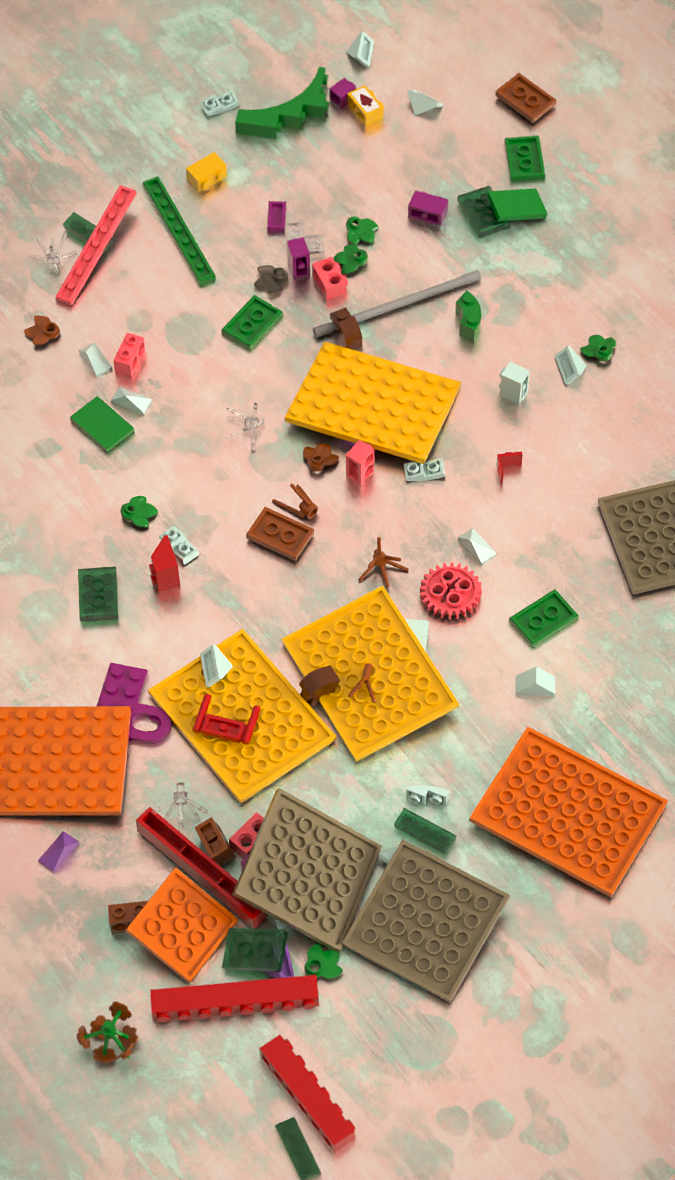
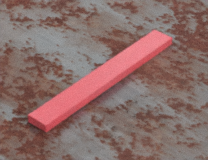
M122 185L119 186L55 296L56 301L70 306L73 305L136 196V190Z

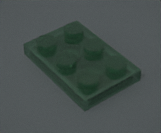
M490 185L457 196V201L478 239L511 228L510 221H498L487 197L488 191H493Z
M116 566L78 569L80 622L119 619Z
M229 928L222 968L225 970L281 972L288 932L279 929Z

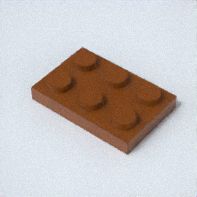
M520 73L516 74L495 91L496 97L532 123L554 107L557 102L555 98Z
M264 507L246 533V538L296 561L314 535V529Z

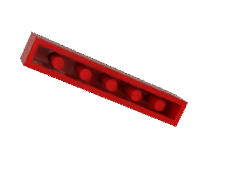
M278 1035L259 1048L262 1060L333 1153L355 1139L356 1129L349 1119L346 1120L342 1115L343 1111L337 1103L333 1104L329 1099L331 1096L327 1089L319 1086L316 1075L313 1071L306 1069L305 1061L300 1055L296 1056L293 1052V1046L288 1039L284 1040L281 1035Z

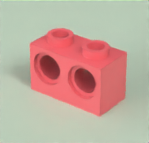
M329 257L312 263V275L326 300L346 294L348 281L345 275L342 276L338 262L335 263L333 258Z
M126 333L113 360L116 374L130 378L133 377L145 352L144 337Z
M359 440L346 454V476L362 485L374 471V449L368 443H363Z
M257 812L229 838L230 847L241 858L249 855L257 837V831L264 820ZM246 843L251 844L249 847L242 846Z

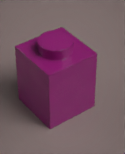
M344 77L329 88L330 100L340 109L348 105V93L356 90L355 84L349 82Z

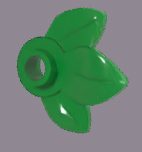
M350 217L346 222L347 238L353 245H357L360 240L373 244L375 240L373 231L378 229V225L368 218Z
M350 244L344 246V251L337 253L333 260L343 265L341 274L345 275L356 271L358 266L365 265L368 260V254L365 250Z
M591 335L588 340L589 345L581 347L580 351L588 357L596 356L599 361H608L613 354L616 341L612 337L604 339L600 335Z
M135 496L130 499L129 503L122 505L120 513L123 519L132 521L134 525L148 527L147 519L155 516L158 510L152 504L146 503L147 499L145 496Z
M318 943L313 945L307 953L308 961L304 966L306 975H317V978L323 977L326 979L340 976L343 972V969L337 965L340 952L334 950L323 951ZM312 967H317L318 970H317V971H312L311 968H312Z

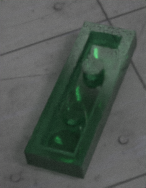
M75 212L63 223V227L85 242L88 241L96 227ZM113 236L111 237L103 253H105L106 250L115 242Z
M406 808L402 810L394 822V827L444 854L448 853L457 835Z
M295 1117L276 1124L275 1129L299 1180H311L320 1176L321 1171Z

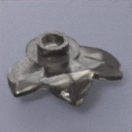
M271 265L257 267L261 277L254 283V286L261 290L268 289L270 294L276 293L281 289L282 284L287 282L288 273L284 268H275Z

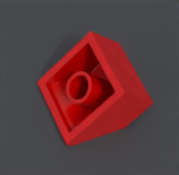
M166 535L151 555L152 564H149L150 579L152 585H156L158 592L180 586L178 564L169 537Z

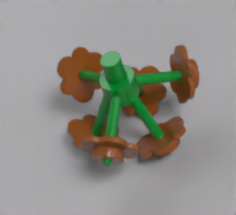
M114 1001L109 1006L113 1017L112 1021L106 1019L103 1015H99L95 1021H91L90 1026L92 1028L89 1034L84 1026L78 1028L77 1040L80 1045H83L84 1049L91 1046L89 1038L98 1037L100 1040L104 1039V1046H99L98 1049L93 1050V1058L96 1061L108 1063L120 1057L123 1060L129 1059L133 1053L131 1049L135 1047L132 1044L138 1041L136 1028L126 1025L123 1027L122 1032L116 1029L115 1023L118 1019L126 1021L127 1018L132 1016L128 1007L117 1001ZM109 1039H113L122 1051L119 1056L116 1057L114 1049L108 1048Z

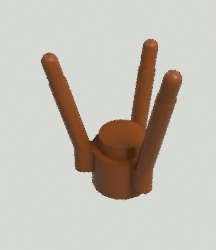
M290 484L294 492L303 500L299 505L300 511L275 499L272 500L273 503L299 515L302 519L305 517L308 519L312 518L319 509L300 485L295 487L294 484Z

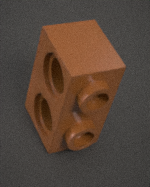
M212 817L194 827L210 858L218 865L223 866L236 858L220 826Z
M148 901L108 905L111 934L126 933V928Z

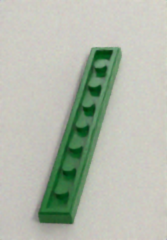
M159 176L144 181L143 187L199 286L216 280L213 270Z

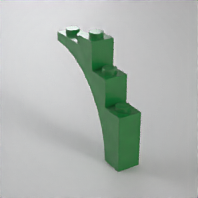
M319 67L310 85L290 101L266 109H238L235 120L236 134L276 139L278 132L282 130V126L300 129L301 122L305 121V116L324 118L325 112H328L329 101H326V88H324L325 85H328L329 75H326V67Z

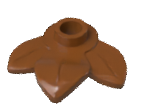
M40 315L34 316L35 326L24 330L25 335L33 339L34 345L45 344L49 339H54L60 334L59 326L56 323L51 322L48 317Z
M326 443L319 444L315 448L306 446L303 450V457L308 460V465L313 471H322L326 465H334L339 460V456L331 454V446Z

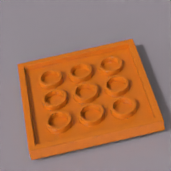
M175 867L125 931L182 979L190 983L239 919Z

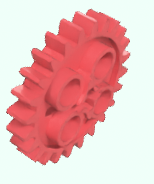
M451 562L450 567L443 563V568L436 565V571L429 569V574H424V580H421L420 599L423 600V606H427L428 612L434 610V616L441 613V619L445 615H448L449 620L452 615L459 619V614L466 617V611L472 613L473 607H478V602L481 601L482 595L481 582H478L479 577L474 576L473 570L468 572V566L461 569L460 563L457 567H454L453 562Z

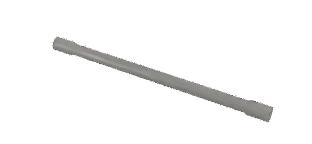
M475 270L453 280L351 316H355L357 322H361L448 290L481 280V275L478 270ZM333 322L314 327L313 333L316 338H319L337 329Z

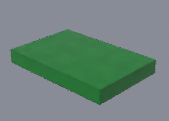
M539 136L505 138L504 143L510 182L545 180Z
M536 188L488 191L487 197L498 221L544 219L548 215Z
M253 295L221 329V333L251 350L283 316V311Z
M98 396L70 416V421L107 453L135 432L133 426Z
M554 589L511 616L509 622L533 648L576 621L579 615Z

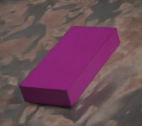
M269 201L267 233H285L286 201Z

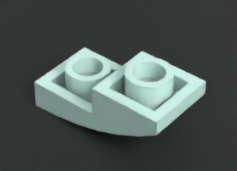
M232 90L219 97H216L214 94L200 102L207 116L218 115L240 106Z
M442 458L427 461L424 464L415 461L404 464L407 481H426L446 477Z
M175 526L159 536L162 540L164 536L168 535L175 557L184 565L199 555L198 550L186 540L185 535Z
M411 785L406 789V799H409L414 804L424 806L427 799L436 805L446 806L449 801L450 791L429 785Z

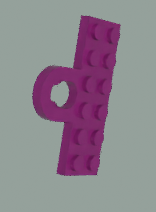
M110 662L97 706L131 707L129 741L144 744H157L164 741L171 732L170 717L162 708L139 703L148 677V670ZM139 717H147L151 722L157 724V729L154 731L138 730L133 726V722Z

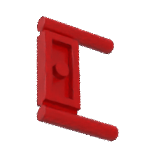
M205 694L192 731L249 745L261 710L260 706L255 705L253 707L248 724H245L244 722L211 714L206 715L212 696Z

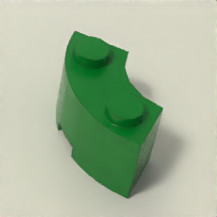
M466 290L456 301L455 315L461 320L459 335L474 344L481 331V307L477 299Z

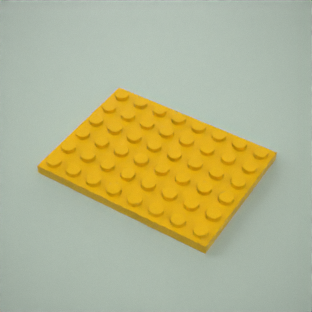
M324 341L285 415V422L353 443H357L360 440L371 445L373 449L424 464L461 388V382Z
M383 585L282 638V643L303 677L316 669L331 665L340 679L335 692L322 695L319 703L356 762L459 707L457 699ZM366 663L373 666L369 681L376 700L375 703L371 700L366 683L352 697H349V693L361 680Z
M243 628L216 645L233 667L221 680L211 687H206L201 656L148 689V694L165 711L172 723L240 804L336 740V735ZM205 694L212 696L206 715L211 714L244 722L245 724H248L253 707L255 705L260 706L261 710L249 745L192 731Z

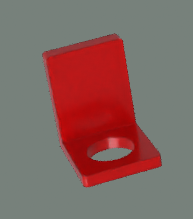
M522 451L497 454L496 465L500 483H503V467L522 465Z

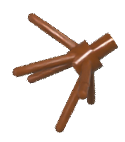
M377 537V549L374 550L373 560L368 564L369 568L358 580L362 581L377 565L381 568L385 585L388 588L389 582L384 568L386 564L406 572L409 569L393 562H400L401 558L387 556L381 550V538Z

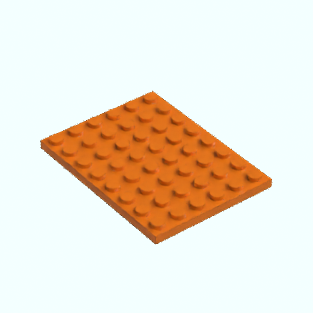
M0 707V815H121L131 707Z
M527 726L471 814L469 821L612 898L667 806L668 800Z

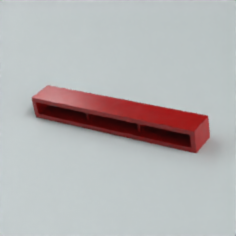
M151 807L136 819L137 831L253 930L268 917V914L233 896L232 893L238 881Z
M317 975L150 990L152 1019L161 1023L172 1019L185 1021L194 1017L207 1019L216 1015L228 1017L238 1013L249 1015L260 1011L262 1013H270L273 1010L292 1011L294 1008L313 1009L319 1006Z

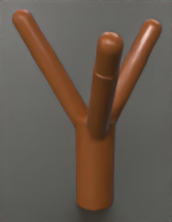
M365 664L361 680L349 693V697H352L366 683L372 702H376L369 681L373 667L371 664Z

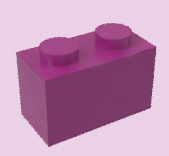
M415 190L408 205V217L441 226L448 212L449 199Z
M304 237L287 241V260L293 280L310 276V253Z

